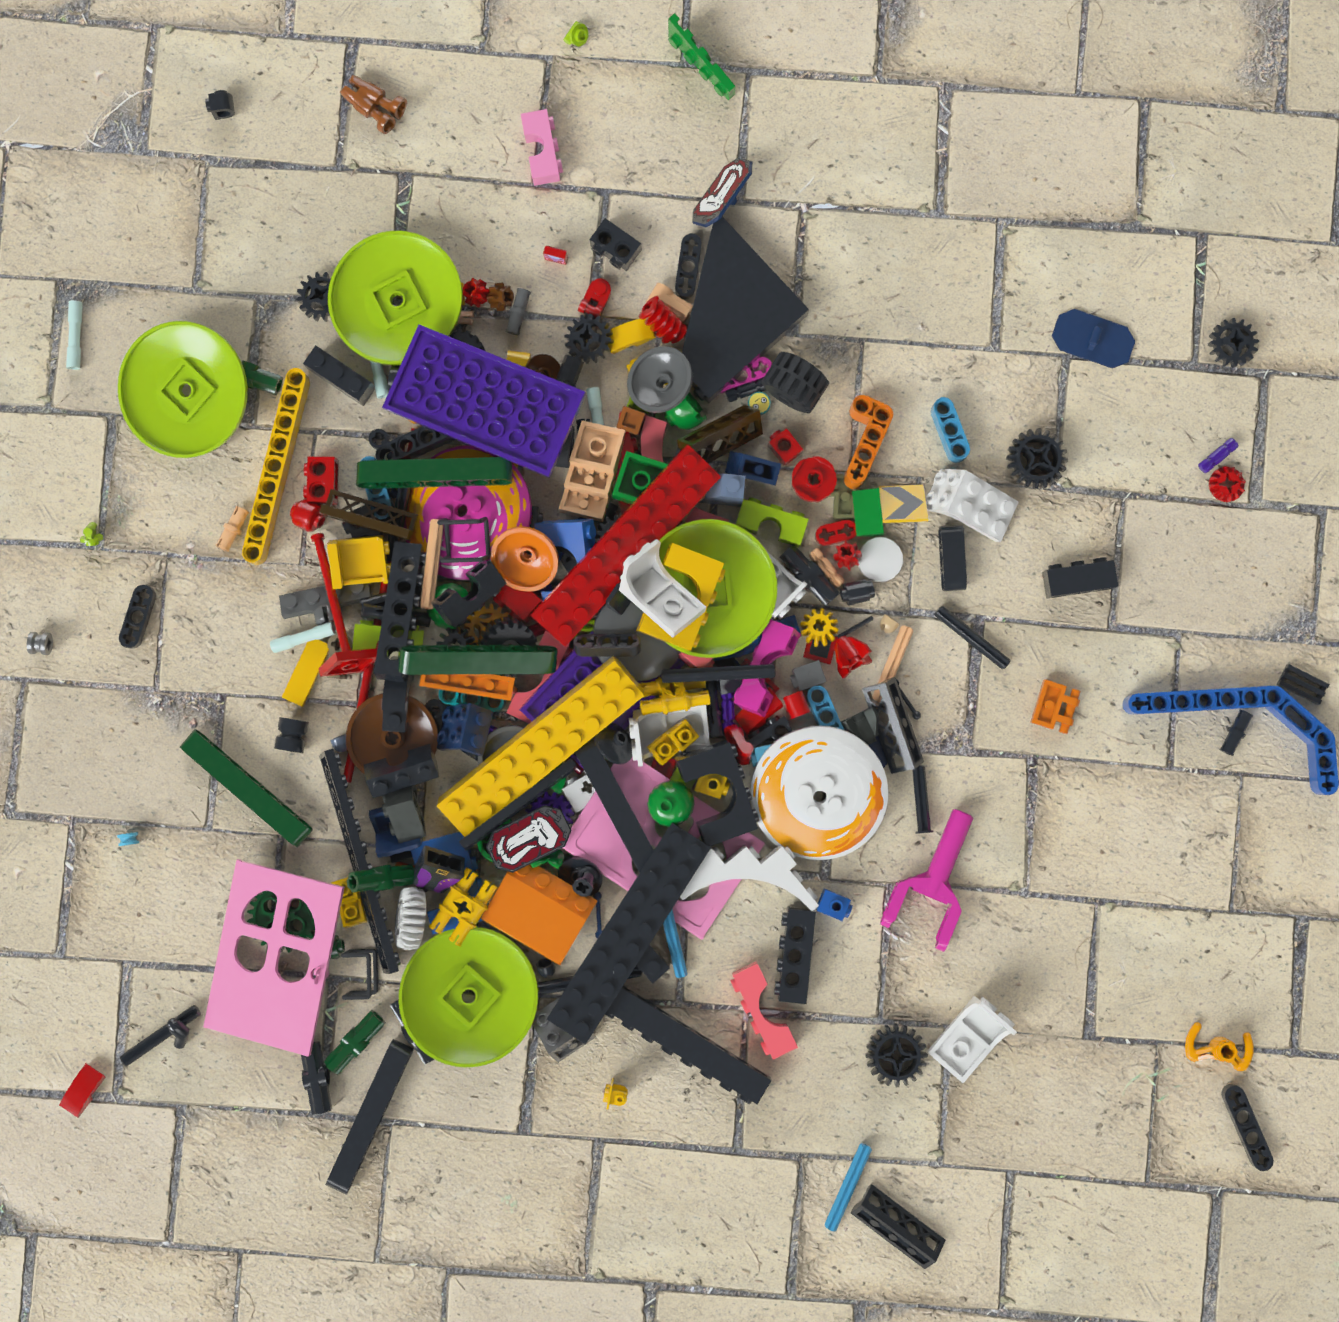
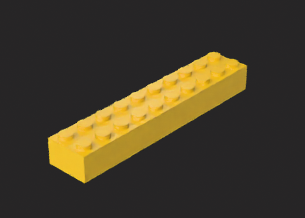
M617 657L609 658L441 795L438 799L437 807L464 837L529 790L644 696V689Z

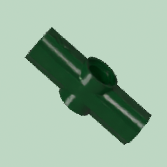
M242 360L247 379V388H256L277 396L283 385V377Z
M412 864L393 867L391 865H383L370 868V870L354 871L349 873L347 886L352 893L369 890L378 892L393 889L397 886L414 884V868Z
M371 1010L356 1027H353L340 1040L337 1048L325 1059L326 1067L338 1075L354 1057H357L369 1045L373 1036L382 1029L386 1023L383 1017Z

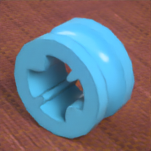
M138 832L117 835V838L120 839L118 846L140 843L136 839Z

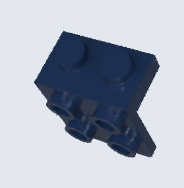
M471 703L447 706L443 712V722L437 736V749L441 751L460 749L478 756L484 755L493 711Z
M382 807L369 810V818L375 831L376 855L378 858L389 857L404 851H412L422 845L421 838L399 843L396 835L392 836L389 827V822L391 821L389 817L385 818Z

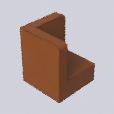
M623 406L616 428L640 435L647 413Z

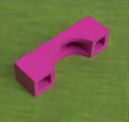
M770 619L769 624L762 632L759 646H756L754 649L753 660L750 665L771 664L779 657L792 655L801 634L793 627ZM765 678L744 679L741 686L735 692L733 703L742 709L765 717L774 696L768 691Z

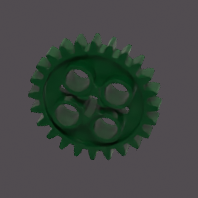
M263 891L255 896L258 899L257 901L252 900L250 902L254 909L247 910V913L252 914L253 918L248 919L247 922L270 929L275 911L269 910L267 905L269 900L275 901L277 905V896L271 891ZM299 899L298 908H294L290 904L289 917L286 922L287 929L291 935L313 939L315 933L312 931L315 930L313 915L307 904ZM295 919L302 922L303 927L301 931L294 928L293 922ZM262 940L261 946L266 945L267 942ZM286 947V950L290 953L293 948Z

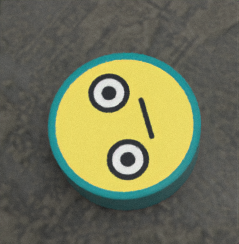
M755 392L749 397L748 406L759 409L760 415H763L770 408V398L763 392Z

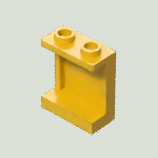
M384 535L328 541L327 549L333 589H341L343 585L373 582L388 584L391 563L387 562V555H390L389 541H385Z

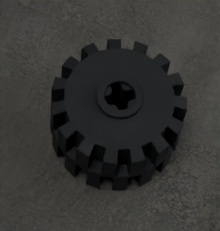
M780 352L761 382L765 389L777 400L803 413L812 412L829 385V381L818 368L805 359L788 352Z

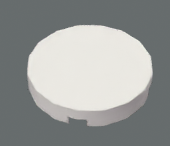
M876 537L867 541L861 547L862 557L858 558L860 564L858 567L867 579L874 582H886L893 579L900 572L903 564V554L893 540L885 537Z

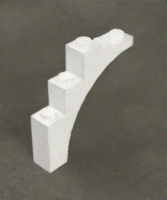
M743 845L724 862L722 861L724 855L717 847L711 848L680 896L684 900L697 890L716 882L730 879H753L768 882L787 890L803 902L811 911L819 906L815 901L818 898L810 887L807 889L801 884L803 879L796 870L790 871L797 865L793 860L796 856L788 846L783 848L781 845L773 849L760 861L757 860L760 858V855L752 846L748 849Z

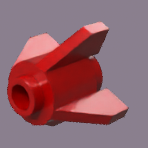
M842 636L835 641L836 645L833 647L836 655L837 669L842 679L846 678L852 672L851 670L873 662L869 656L872 651L866 643L852 636Z

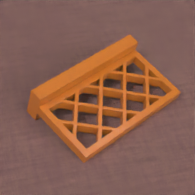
M494 674L421 675L419 685L512 701L513 694L515 695L518 692V688L514 686L516 678Z

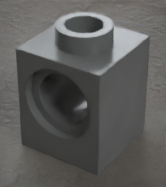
M819 660L793 669V675H790L793 687H798L799 691L827 682Z

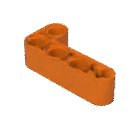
M866 395L855 397L849 410L850 416L854 420L866 425L844 475V483L850 489L861 487L865 481L893 418V410L890 406ZM856 405H863L866 411L861 412L857 410ZM876 414L885 415L886 420H879ZM874 433L878 440L869 439L868 434ZM859 453H866L869 456V460H862L859 457ZM857 468L861 469L857 476V480L853 479V474Z

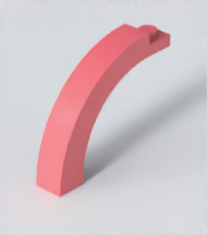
M645 416L641 434L642 456L663 462L662 446L667 422ZM694 507L683 524L702 519L726 522L729 520Z

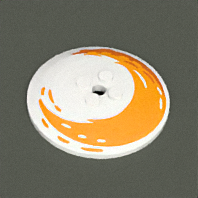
M830 726L800 728L776 740L761 756L751 781L752 809L755 808L758 813L759 821L757 823L763 833L777 847L779 845L783 848L788 846L795 856L811 860L838 858L861 847L878 829L885 815L888 803L887 778L875 752L854 734ZM823 791L826 793V798L818 802L813 798L814 793Z

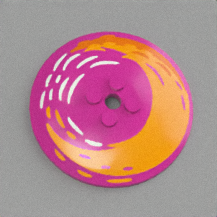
M464 445L443 450L430 459L498 456L472 445ZM512 463V483L509 485L411 488L406 511L418 514L419 516L411 541L406 540V542L422 544L426 552L431 519L465 520L487 517L491 552L495 540L504 531L513 527H530L532 503L525 479ZM466 505L468 509L467 514L459 517L458 508ZM405 516L403 528H409L412 518ZM484 522L480 524L449 525L451 558H472L486 555ZM444 526L441 542L440 559L446 556ZM439 559L438 575L455 580H469L466 573L479 562L441 563Z

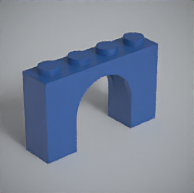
M593 519L549 520L534 524L535 529L545 534L555 546L568 549L576 558L577 563L596 544V528ZM555 588L541 592L542 602Z
M460 832L423 841L420 847L411 851L414 864H416L425 845L465 857L464 871L466 867L472 870L467 879H469L472 872H476L479 869L477 857L472 856L471 849L465 851L459 843L464 838ZM477 877L468 890V895L471 897L477 895L484 884L482 878L478 879ZM466 901L463 903L457 902L458 905L461 907L459 910L460 912H463L465 910L469 911V909L466 907ZM439 908L427 912L430 924L439 912ZM451 917L443 931L455 929L459 923L458 918ZM440 922L438 923V925L436 926V928H435L434 930H432V934H436V933H437V932H435V930H436L437 927L439 926Z

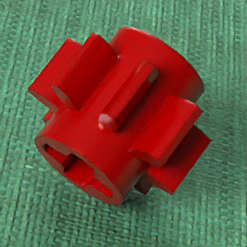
M474 278L466 282L462 289L463 296L466 297L465 303L470 306L480 307L481 304L487 302L486 295L490 292L486 288L487 283L481 279L476 280Z
M845 541L841 546H836L838 553L834 554L833 557L835 561H838L839 568L844 566L850 571L851 567L860 565L858 558L862 557V553L860 550H857V543L851 545Z

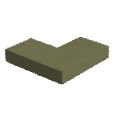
M815 474L812 476V485L820 483L818 480L819 475ZM836 474L837 483L833 493L829 496L834 497L833 519L855 520L852 491L857 489H850L845 485V474ZM853 475V479L857 480L858 475Z

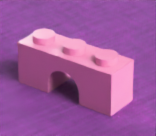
M547 109L522 113L521 119L526 143L538 142L544 146L540 154L529 157L534 186L560 181L559 173H563L561 159L556 160L555 152L559 151L557 138H552L551 133L552 130H555L553 116L548 117Z

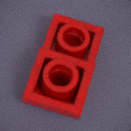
M770 687L767 689L774 697L765 717L742 709L735 716V720L747 736L766 723L765 719L783 708V703Z
M85 1063L67 1089L59 1106L79 1118L93 1100L91 1096L106 1077Z

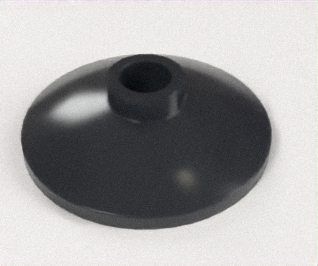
M610 723L595 735L596 746L608 761L620 765L630 761L632 758V741L622 727L615 723Z
M580 857L565 860L558 870V878L573 885L582 867H592L597 871L599 877L593 885V890L589 896L596 894L601 888L603 881L599 868L591 861Z

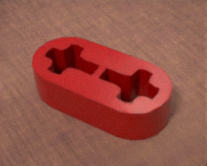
M851 520L822 525L815 532V540L821 546H830L850 541L856 536V526ZM844 525L853 529L850 536H847L846 533L838 534V531L843 530ZM822 530H826V533L834 532L835 534L830 536L828 541L819 537L822 534Z

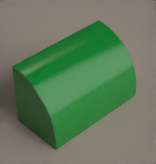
M879 488L852 491L856 536L871 537L884 535Z

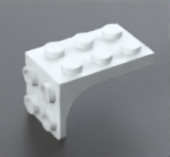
M941 469L936 474L934 484L925 498L927 511L950 516L995 542L1002 541L1018 505L1017 500L967 470Z
M656 539L652 543H646L640 552L634 556L630 555L624 561L619 591L673 638L705 612L706 606L666 571L659 557L661 542Z
M768 553L777 578V600L771 619L775 620L778 617L781 620L791 609L789 604L792 601L797 603L805 595L807 583L796 579Z
M706 705L690 707L688 711L669 712L667 715L660 712L642 716L641 709L633 710V718H629L630 738L632 739L633 761L638 760V767L643 766V761L646 758L653 756L646 747L684 719L688 721L699 736L686 748V751L709 746Z
M974 996L927 1052L958 1080L964 1083L999 1041L1009 1034L1015 1035L1017 1033L1013 1029L1015 1024L1001 1012L997 1015L995 1013L997 1008L984 997L979 1000Z

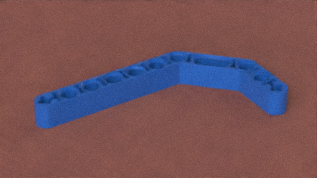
M1279 686L1137 693L1128 695L1123 700V709L1126 713L1132 715L1265 707L1307 744L1311 790L1318 795H1332L1338 790L1339 782L1334 734ZM1269 691L1275 694L1274 702L1268 699ZM1247 692L1251 693L1253 697L1250 704L1245 699ZM1225 693L1230 697L1228 705L1224 704L1222 700ZM1202 694L1207 697L1206 706L1201 705L1199 701ZM1178 696H1182L1185 700V705L1182 708L1177 704ZM1156 697L1162 700V707L1160 709L1154 705ZM1145 701V706L1135 707L1132 706V702ZM1287 706H1290L1305 719L1307 726L1304 730L1286 715L1285 709ZM1319 734H1322V736L1324 737V742L1322 745H1320L1317 741V737ZM1322 756L1326 761L1323 768L1319 765V759ZM1320 772H1326V775H1320ZM1326 782L1327 787H1322V783Z

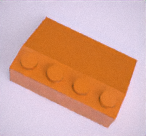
M531 864L514 873H506L488 905V910H485L481 919L551 961L561 965L596 905L597 900L591 896L584 897L576 894L572 885L539 866L532 868Z

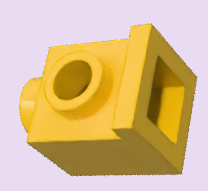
M708 774L698 778L694 790L720 799L721 795H727L730 783L726 782L727 777L718 774ZM711 780H715L717 782V787L715 789L709 788V782Z

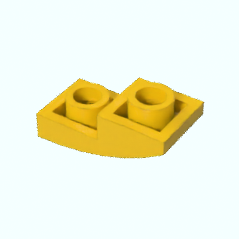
M636 319L611 329L613 334L609 336L614 341V343L608 344V347L611 349L610 353L616 354L632 345L638 347L655 339V332L650 330L651 325H645V319Z
M684 719L660 735L646 748L660 765H664L678 751L683 752L699 736L688 721Z
M348 877L331 882V884L345 887L340 907L341 920L345 929L367 922L359 892L352 893L348 888Z

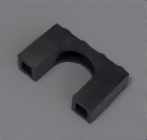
M727 740L674 758L681 779L685 783L708 774H721L727 777L731 783L733 795L729 806L717 815L696 822L702 842L709 846L758 829L756 822L759 821V816L756 809L751 808L749 801L752 800V795L749 788L744 786L742 779H745V774L742 766L737 765L735 759L738 757L736 747Z

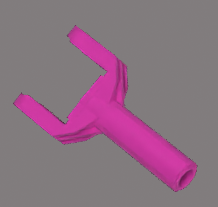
M952 809L928 870L895 884L882 915L880 925L889 928L891 923L896 920L910 886L913 891L946 905L949 903L937 932L935 949L942 952L946 950L962 912L948 879L974 819L971 815L957 809Z

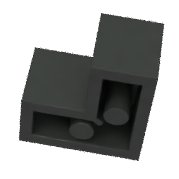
M415 785L382 795L385 803L382 804L385 818H390L389 827L392 836L396 835L399 843L426 836L425 821L418 805V791Z

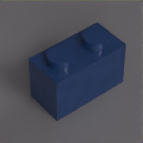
M730 451L725 473L746 476L745 479L776 486L781 463Z

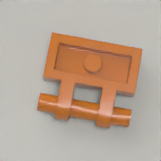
M1044 679L1030 723L1053 730L1055 723L1059 722L1061 723L1059 732L1068 734L1069 727H1072L1074 722L1072 718L1075 708L1080 703L1078 698L1081 691L1072 689L1069 697L1064 695L1067 686ZM1062 702L1067 704L1064 716L1059 715Z

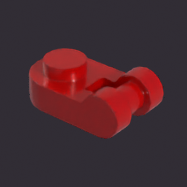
M602 278L593 280L580 302L578 312L592 314L595 319L597 316L601 317L611 295L609 282ZM591 300L598 302V305L596 307L590 305Z
M735 724L726 726L724 728L725 739L730 744L735 745L738 757L735 759L740 765L749 764L753 745L745 741L741 727H737Z

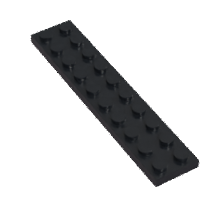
M333 749L323 751L319 758L353 872L370 870L373 867L371 863L367 864L365 855L368 854L367 847L364 841H360L358 834L361 832L358 819H354L352 810H355L352 798L347 797L345 789L348 788V783L345 775H341L339 766H342L338 753H334ZM374 890L359 892L382 971L385 974L398 972V966L401 965L398 953L393 952L391 943H394V938L391 930H387L384 922L388 919L384 907L380 908L379 905L380 891L374 892Z
M671 823L546 1020L586 1045L711 849L709 845L674 823Z

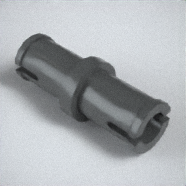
M517 288L513 307H510L509 310L511 315L505 332L517 336L520 335L523 318L527 316L526 307L531 295L529 290Z

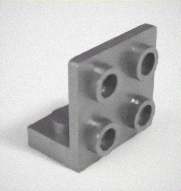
M557 998L535 1014L532 1024L548 1054L559 1063L585 1044L546 1020L559 1000ZM593 1032V1034L591 1035V1037H590V1039L588 1040V1042H590L591 1040H593L594 1038H596V1035L594 1034V1032Z

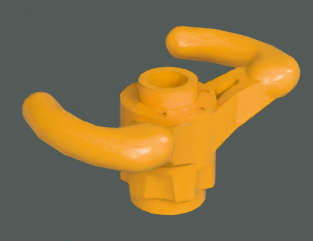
M1199 1022L1193 1024L1185 1041V1053L1190 1061L1197 1062L1211 1058L1222 1062H1230L1237 1071L1248 1069L1254 1053V1044L1250 1033L1246 1032L1243 1034L1245 1052L1244 1057L1240 1058L1235 1043L1224 1037H1215L1208 1046L1194 1049V1041L1202 1025Z

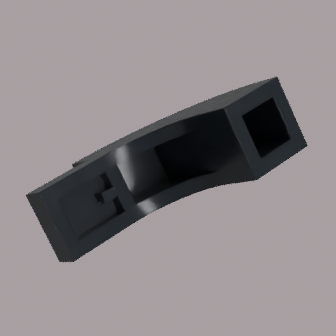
M392 656L390 659L396 660L399 656ZM406 675L405 682L384 681L382 731L406 732L408 697L414 675Z

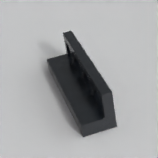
M888 678L881 683L862 688L868 708L875 707L878 715L881 711L888 714V724L882 722L878 716V737L891 774L917 768L924 760L896 678ZM879 689L882 697L880 703L873 699L871 691ZM888 732L895 736L897 741L895 746L888 742L886 737ZM895 754L903 758L905 765L896 767L894 761Z
M873 1184L868 1186L862 1200L851 1211L853 1216L923 1269L936 1263L946 1240ZM871 1194L878 1198L880 1206L876 1207L869 1202ZM889 1209H893L895 1212H897L899 1218L898 1221H894L892 1218H890L888 1212ZM908 1223L916 1227L918 1235H913L909 1232ZM930 1237L937 1243L934 1250L927 1245L925 1238Z

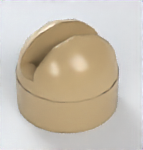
M884 614L880 621V628L885 633L894 632L900 625L886 614Z

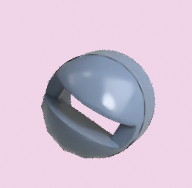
M346 734L330 740L332 747L336 751L345 752L347 750Z

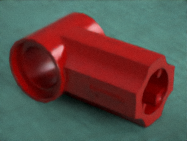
M802 690L783 698L785 711L789 713L791 719L810 712Z

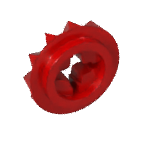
M1224 466L1215 470L1210 476L1209 489L1217 500L1232 502L1240 498L1245 491L1246 481L1242 476V472L1236 470L1235 467ZM1226 477L1230 482H1235L1234 485L1230 486V490H1228L1227 486H1219V484L1226 481Z

